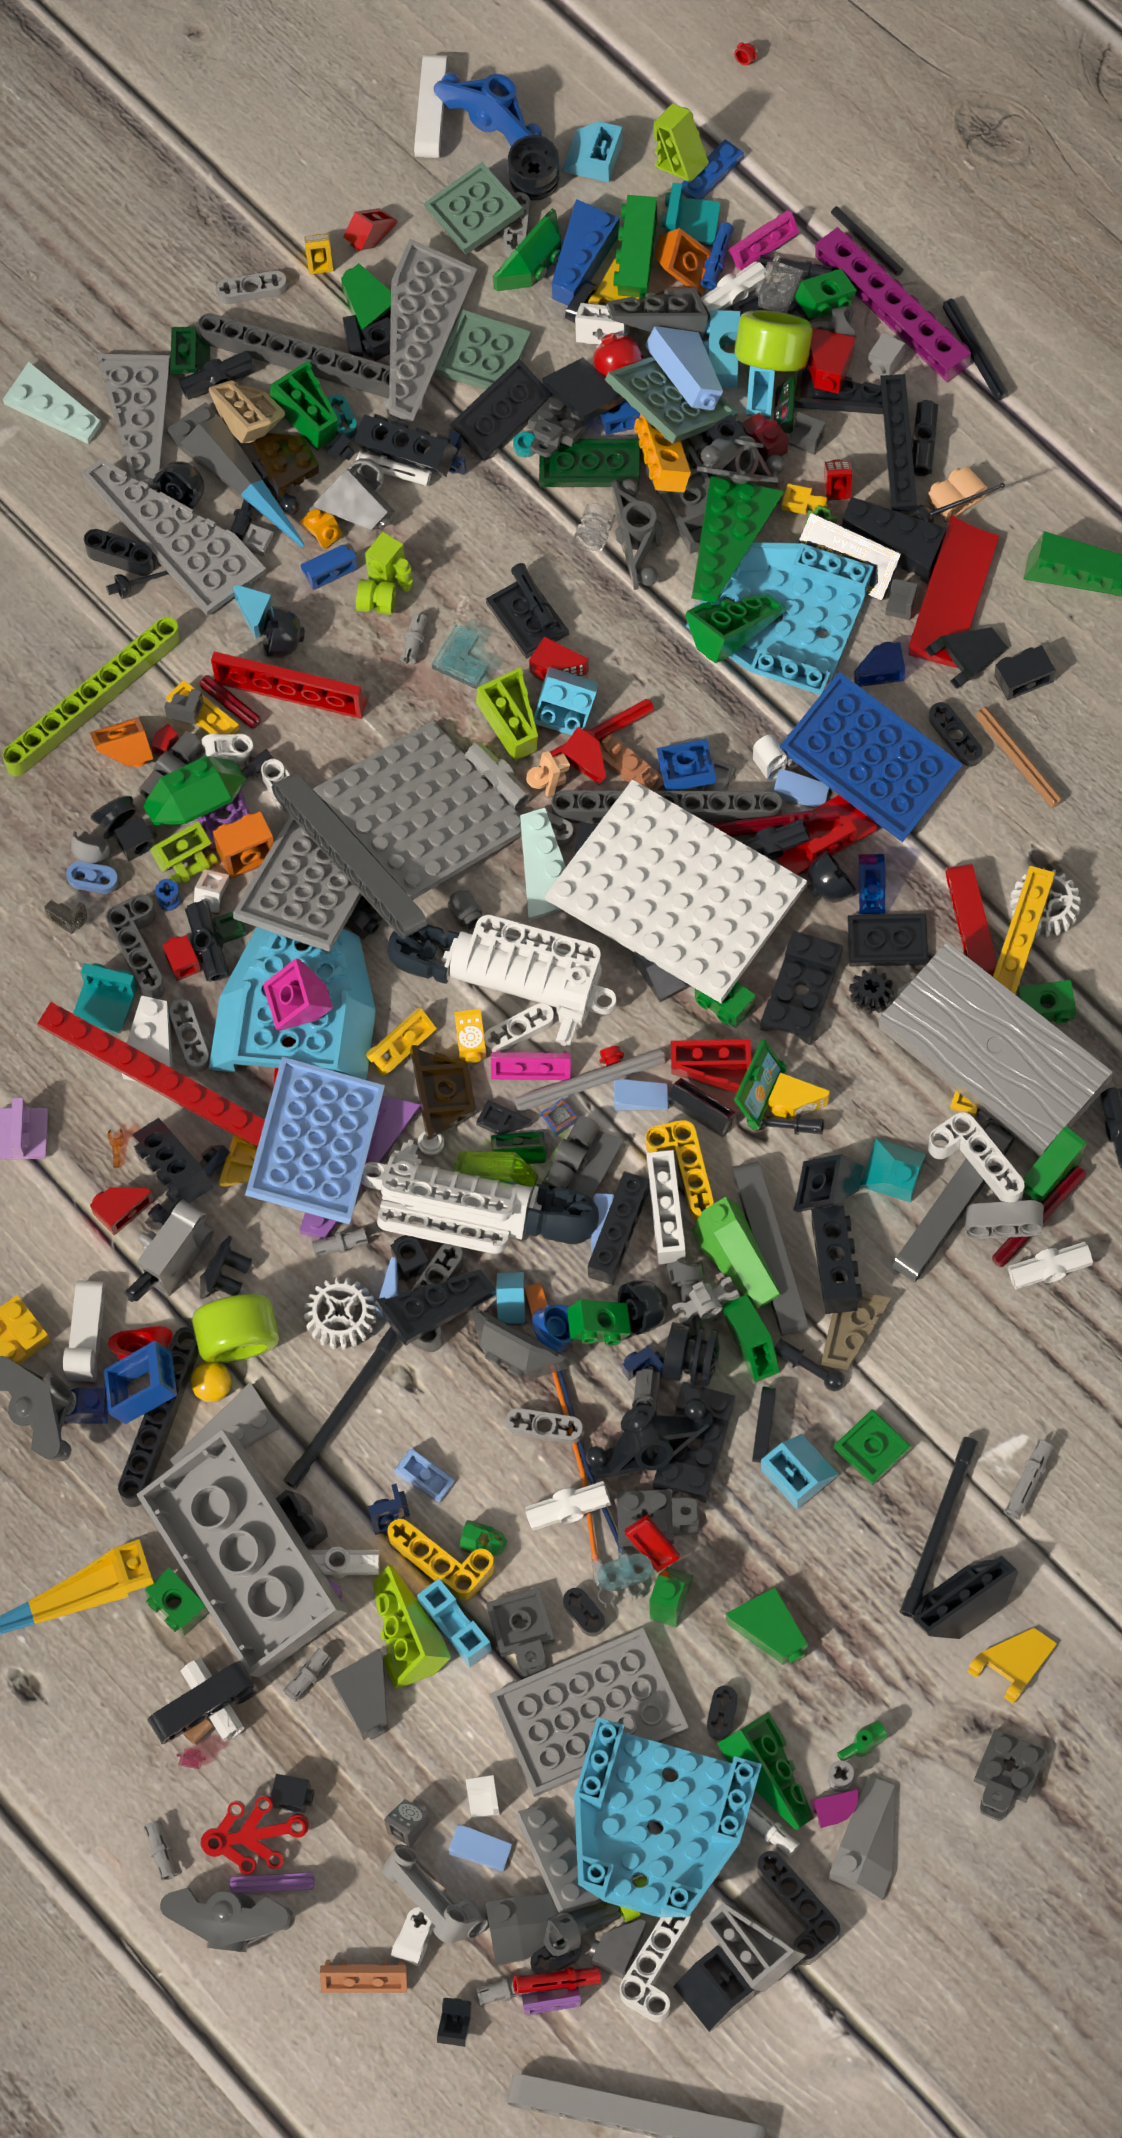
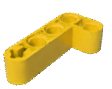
M686 1120L653 1126L645 1135L646 1151L651 1153L673 1150L689 1214L692 1221L696 1223L702 1213L700 1208H698V1200L702 1199L704 1210L713 1205L714 1201L695 1127ZM681 1133H686L690 1137L682 1140L677 1136ZM654 1139H661L664 1141L661 1145H654L651 1143V1141ZM687 1157H692L696 1161L692 1164L685 1163L683 1160ZM693 1181H698L702 1186L693 1188L689 1184Z
M397 1519L388 1526L387 1532L390 1545L434 1581L440 1579L451 1594L460 1601L471 1600L494 1573V1559L492 1554L486 1549L473 1551L461 1564L408 1521ZM405 1532L406 1539L401 1535L396 1538V1533L402 1534ZM420 1547H425L429 1550L424 1556H418L414 1552ZM479 1560H485L489 1563L485 1569H478L474 1565ZM440 1564L450 1566V1569L445 1573H439L435 1570ZM461 1581L471 1583V1586L466 1590L457 1588V1584Z

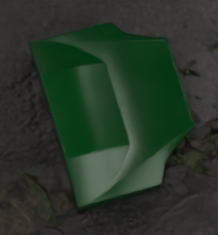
M196 326L171 327V375L189 374L202 370L204 364L210 361V345L199 337Z

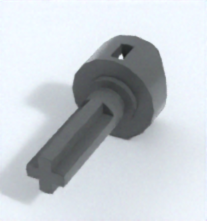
M851 305L832 309L833 316H831V319L810 323L812 328L857 338L854 328L849 325L853 316Z
M679 1261L667 1264L669 1285L681 1288L683 1303L691 1301L689 1293L693 1290L692 1286L705 1281L703 1262L699 1261L690 1266ZM699 1314L686 1324L691 1327V1338L697 1337L702 1327Z
M611 1904L576 1919H573L566 1912L548 1918L544 1938L546 1948L554 1956H560L579 1948L581 1944L580 1935L621 1918V1914L618 1912L619 1907Z

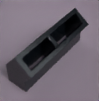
M683 1078L678 1079L673 1084L668 1095L669 1104L721 1137L732 1126L735 1111Z

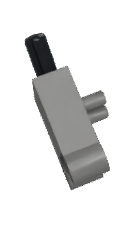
M183 1199L175 1206L172 1214L157 1234L153 1231L140 1234L138 1241L143 1244L142 1249L144 1253L137 1263L143 1274L125 1291V1295L130 1302L140 1300L152 1287H155L167 1296L171 1295L213 1237L214 1231L204 1225L207 1217L206 1213Z

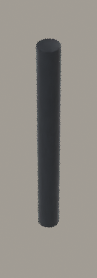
M838 206L832 209L831 214L896 276L903 272L904 269Z

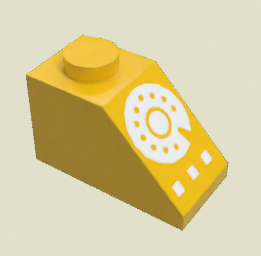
M315 233L310 236H304L309 274L333 272L329 233Z
M481 1009L454 1012L460 1060L476 1063L481 1061V1059H486Z
M780 1073L768 1101V1110L777 1117L795 1119L797 1113L803 1116L828 1106L830 1091Z

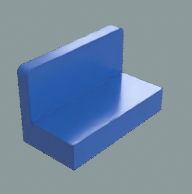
M344 544L300 565L313 591L358 570L357 557L352 549L348 551Z

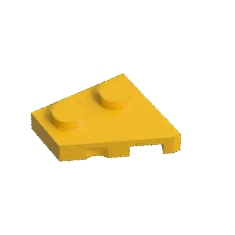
M236 1136L232 1138L229 1148L230 1154L226 1158L219 1180L220 1186L223 1187L249 1181L257 1152L256 1147Z

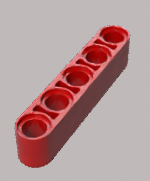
M968 863L946 867L947 885L964 954L993 977L997 966V959L973 864Z

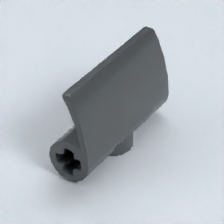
M185 731L170 751H165L159 758L153 772L138 789L140 794L147 799L161 777L205 757L206 750L203 749L201 740L191 732Z
M579 1116L567 1139H563L554 1156V1162L542 1185L548 1186L550 1190L556 1187L586 1194L592 1199L624 1139L600 1131V1126L594 1120L586 1116Z

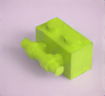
M382 532L365 553L368 579L374 580L377 585L381 581L393 583L398 581L401 590L409 592L413 585V578L411 576V565L405 559L403 543Z
M199 821L154 845L149 850L162 873L172 867L174 868L176 874L168 877V879L177 884H184L190 881V877L199 872L203 873L204 869L210 870V866L218 862L213 853L207 857L202 853L212 843ZM193 856L196 863L185 868L182 862Z

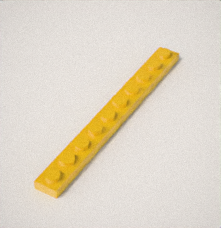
M1029 866L993 978L1015 995L1055 877L1054 872L1034 866ZM955 1091L950 1110L960 1113L965 1112L976 1117L979 1108L958 1091Z

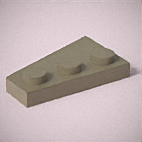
M862 1292V1300H858L857 1311L833 1313L821 1365L848 1371L890 1304L891 1297Z

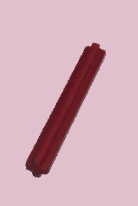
M1075 1166L1041 1202L1044 1206L1043 1223L1086 1178V1171L1080 1166ZM1031 1236L1009 1237L993 1254L992 1261L997 1266L1004 1267Z

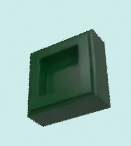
M234 911L213 918L217 932L221 934L224 943L247 936L243 922L234 919Z

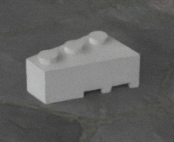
M722 1903L702 1921L752 1989L765 1992L806 1956L805 1953L734 1906Z

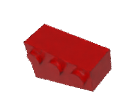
M751 1039L671 1041V1074L737 1094L751 1063Z

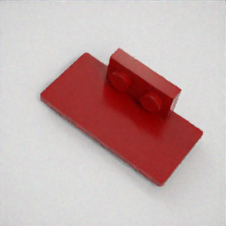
M838 795L814 808L813 812L839 809L840 819L815 822V825L806 826L811 841L786 850L785 854L776 860L779 865L799 875L808 870L811 862L819 854L827 850L833 856L876 832L877 826L872 819Z

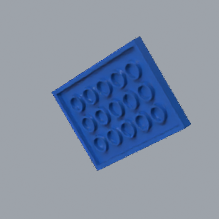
M838 672L780 745V748L784 750L789 758L902 843L963 765L841 672Z

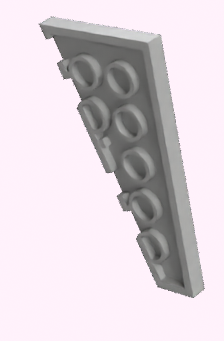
M96 354L130 476L139 482L143 481L148 484L151 489H158L156 483L153 485V479L155 474L161 469L171 363L170 355Z

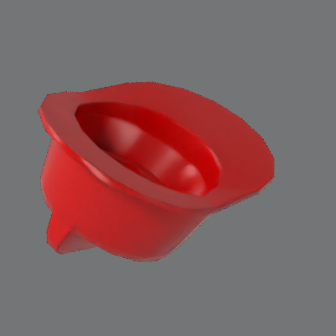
M150 1326L115 1333L109 1338L107 1345L112 1352L117 1354L118 1361L153 1341L166 1347L172 1341L173 1334L167 1327Z

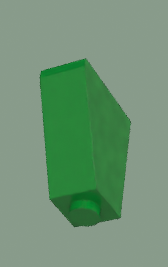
M359 263L345 271L341 277L342 290L352 315H355L356 324L362 337V329L387 317L391 320V290Z
M1065 1126L1023 1178V1197L1026 1200H1034L1041 1203L1075 1166L1079 1165L1082 1161L1087 1142Z
M747 1294L722 1304L726 1324L753 1381L756 1383L780 1373L771 1335Z
M666 1567L658 1574L649 1600L651 1620L677 1627L694 1575Z
M775 1587L726 1613L728 1626L782 1665L789 1661L791 1664H794L805 1657L804 1653L807 1652L808 1644Z

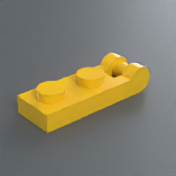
M417 1008L377 1046L371 1048L366 1053V1056L370 1062H374L377 1065L376 1070L378 1073L384 1076L411 1053V1045L419 1046L437 1028L423 1009ZM386 1051L390 1054L387 1060L382 1056Z

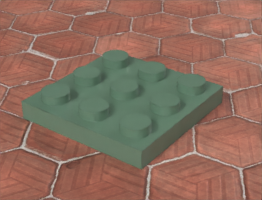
M483 162L423 203L429 214L465 255L525 213L523 207Z
M462 309L438 360L435 374L486 390L518 359L521 360L530 341L531 331Z

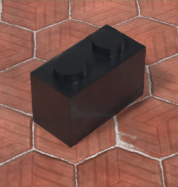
M1041 645L1036 648H1027L1021 654L1012 658L1005 657L995 665L994 677L1008 701L1054 682L1055 668Z

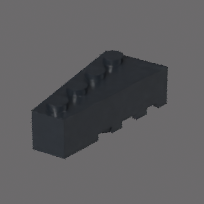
M851 497L842 518V526L903 553L899 562L901 568L908 573L913 572L918 575L920 580L926 584L929 583L947 528Z

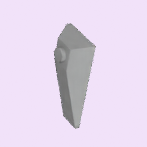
M868 1775L829 1874V1881L881 1901L884 1898L892 1876L895 1785Z

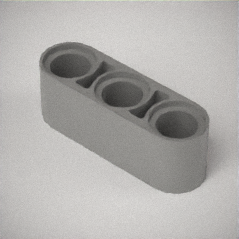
M1034 1200L971 1204L967 1207L965 1234L973 1239L1039 1235L1043 1228L1044 1206L1042 1203Z

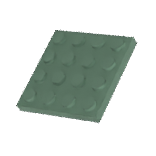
M654 357L608 372L605 381L612 386L614 391L627 400L631 407L644 416L647 422L661 432L664 438L672 444L708 431L718 421L730 414L736 419L739 413L721 396L714 410L691 407Z

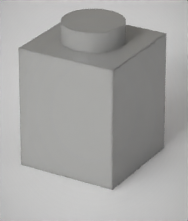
M883 332L868 354V368L878 375H892L904 357L905 343Z

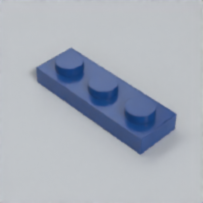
M725 139L707 157L709 164L690 183L684 180L681 183L682 195L686 198L702 200L744 158V152Z

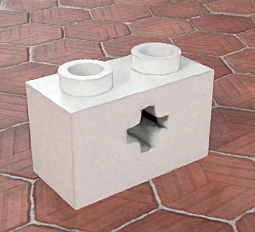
M580 304L575 317L576 342L600 344L602 342L601 338L610 333H614L615 336H629L630 326L613 321L606 306Z

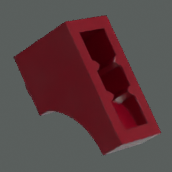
M759 412L742 422L746 429V434L754 438L757 443L764 444L763 448H760L759 453L765 463L771 455L777 454L782 457L788 453V436L775 420L769 422Z

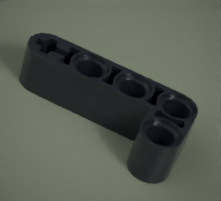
M237 1661L157 1710L147 1721L160 1742L166 1744L234 1701L237 1705L244 1703L252 1698L258 1690L242 1662Z
M766 1851L758 1859V1875L806 1929L795 1939L793 1946L797 1949L802 1944L812 1946L813 1953L805 1956L798 1962L800 1965H810L836 1944L840 1935V1924L778 1853ZM766 1862L769 1865L775 1863V1872L779 1875L777 1882H775V1872L772 1869L765 1870ZM790 1882L797 1887V1890L792 1894H787L782 1891L781 1886L784 1883ZM804 1904H811L815 1907L816 1912L812 1915H804L800 1908ZM824 1925H829L835 1930V1933L831 1937H824L820 1934L819 1929Z

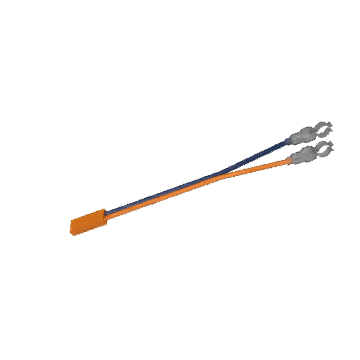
M541 1283L524 1287L532 1318L537 1310L547 1306ZM563 1371L552 1373L563 1414L575 1417ZM572 1424L570 1428H567L569 1436H571L573 1432L578 1431L574 1424ZM581 1440L578 1443L572 1444L583 1488L587 1486L586 1474L591 1485L595 1484L596 1481L586 1461V1452ZM607 1507L601 1509L618 1546L621 1577L624 1581H627L625 1593L633 1601V1596L626 1592V1587L630 1580H633L640 1588L641 1584L634 1580L637 1575L635 1565L631 1562L626 1547H619L618 1532ZM589 1512L586 1513L592 1552L593 1579L596 1587L600 1589L598 1600L601 1604L605 1605L606 1609V1603L600 1600L599 1594L602 1592V1588L609 1586L610 1578L604 1568L603 1561L597 1553L592 1513ZM607 1587V1590L611 1591L614 1594V1591L611 1588ZM641 1589L640 1592L638 1593V1598H639V1599H641V1597H640L639 1595L641 1594L642 1589ZM614 1594L613 1599L611 1600V1605H612L613 1607H614L613 1602H614V1599H615V1594Z

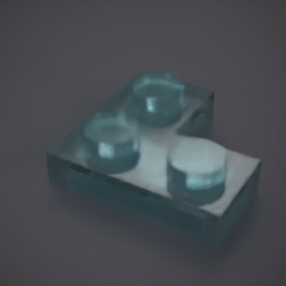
M456 624L432 662V669L477 689L489 670L488 664L469 656L479 639L478 634Z

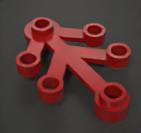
M261 1795L256 1800L255 1808L241 1830L227 1834L235 1820L242 1817L245 1813L244 1803L235 1800L228 1806V1813L218 1828L208 1829L202 1835L200 1844L202 1850L207 1855L212 1857L224 1855L239 1866L241 1873L249 1875L256 1869V1860L251 1856L245 1857L230 1845L241 1843L264 1858L268 1867L278 1869L284 1863V1855L280 1851H273L258 1840L290 1834L295 1838L303 1837L310 1828V1822L304 1814L297 1813L292 1815L285 1823L255 1828L263 1815L273 1807L272 1798L268 1795ZM260 1800H267L269 1807L262 1809L259 1806ZM233 1805H239L241 1807L240 1814H234L232 1812ZM294 1822L301 1823L302 1830L295 1831L292 1824ZM211 1838L218 1839V1847L214 1848L210 1845ZM277 1855L280 1858V1863L277 1865L273 1864L270 1857ZM248 1860L252 1863L253 1867L251 1870H246L243 1867L244 1861Z

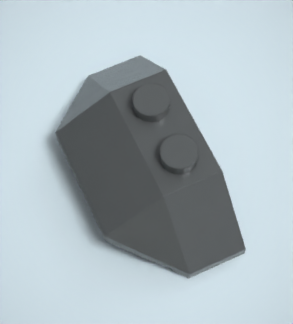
M477 1307L473 1308L472 1314L479 1344L486 1354L485 1359L497 1366L499 1363H502L508 1367L507 1370L514 1376L521 1378L524 1375L529 1379L566 1370L570 1366L569 1361L564 1355L530 1338Z

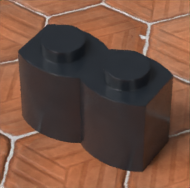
M285 1490L276 1498L306 1547L314 1549L328 1537L324 1523L313 1515L312 1507L304 1496Z

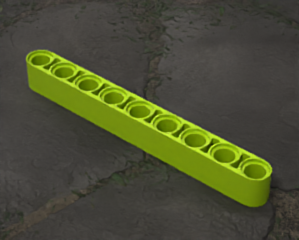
M162 617L10 743L3 750L2 754L8 773L12 776L25 774L174 649L181 639L176 620L172 617ZM166 631H173L172 633L167 635L163 634ZM147 647H154L151 650H144ZM131 662L135 663L132 666H125L126 664ZM111 678H115V679H116V680L113 681V682H106L108 679H111ZM91 694H97L94 698H87ZM72 710H78L75 714H68ZM53 726H59L55 730H49ZM34 742H40L36 746H30ZM15 758H20L17 762H11Z

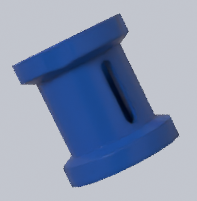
M163 879L155 887L158 904L166 911L176 909L181 903L178 885L171 879Z

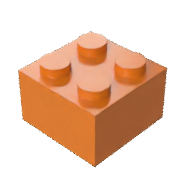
M261 811L255 814H246L241 820L231 824H223L213 831L217 853L229 875V879L259 868L274 844L273 836Z

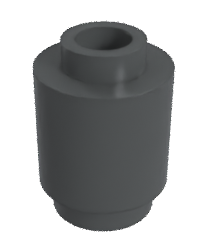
M458 890L454 892L449 898V909L461 926H464L467 930L475 928L477 921L482 917L481 908L469 891Z

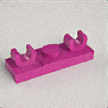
M785 211L749 234L743 240L738 241L734 246L728 248L737 269L742 271L753 262L759 260L761 254L767 255L799 233L792 212Z
M497 1050L495 1053H491V1079L569 1080L571 1079V1053L563 1051V1053H553V1051L548 1053H515L514 1051L500 1053Z

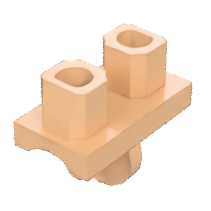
M550 751L543 752L539 767H533L527 772V783L536 789L545 787V795L547 797L553 796L556 787L566 783L564 772L569 770L570 764L565 755L560 754L552 757Z

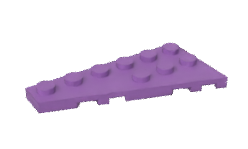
M382 1095L365 1164L369 1162L382 1163L398 1137L407 1129V1125L413 1116H416L420 1111V1104ZM368 1173L366 1175L372 1177L374 1173ZM360 1182V1186H359V1190H358L357 1197H358V1195L360 1194V1190H361L362 1187L364 1186L361 1182ZM305 1212L300 1227V1234L325 1239L330 1236L339 1222Z

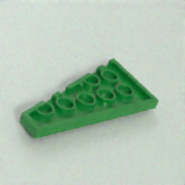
M710 476L692 599L717 603L734 572L739 568L741 561L753 546L768 518L771 517L775 507L783 498L784 491L747 483L738 484L732 480Z

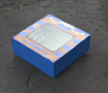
M563 1098L541 1112L542 1118L556 1135H559L575 1124L578 1119L577 1115Z

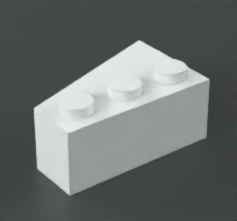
M141 996L127 1044L172 1068L171 1023L167 1001ZM122 1073L123 1079L135 1081Z

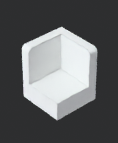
M494 1775L465 1779L471 1817L476 1819L499 1815Z

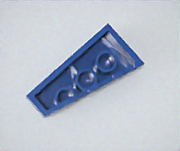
M576 199L552 280V298L554 300L569 305L585 280L591 282L618 238L619 217Z

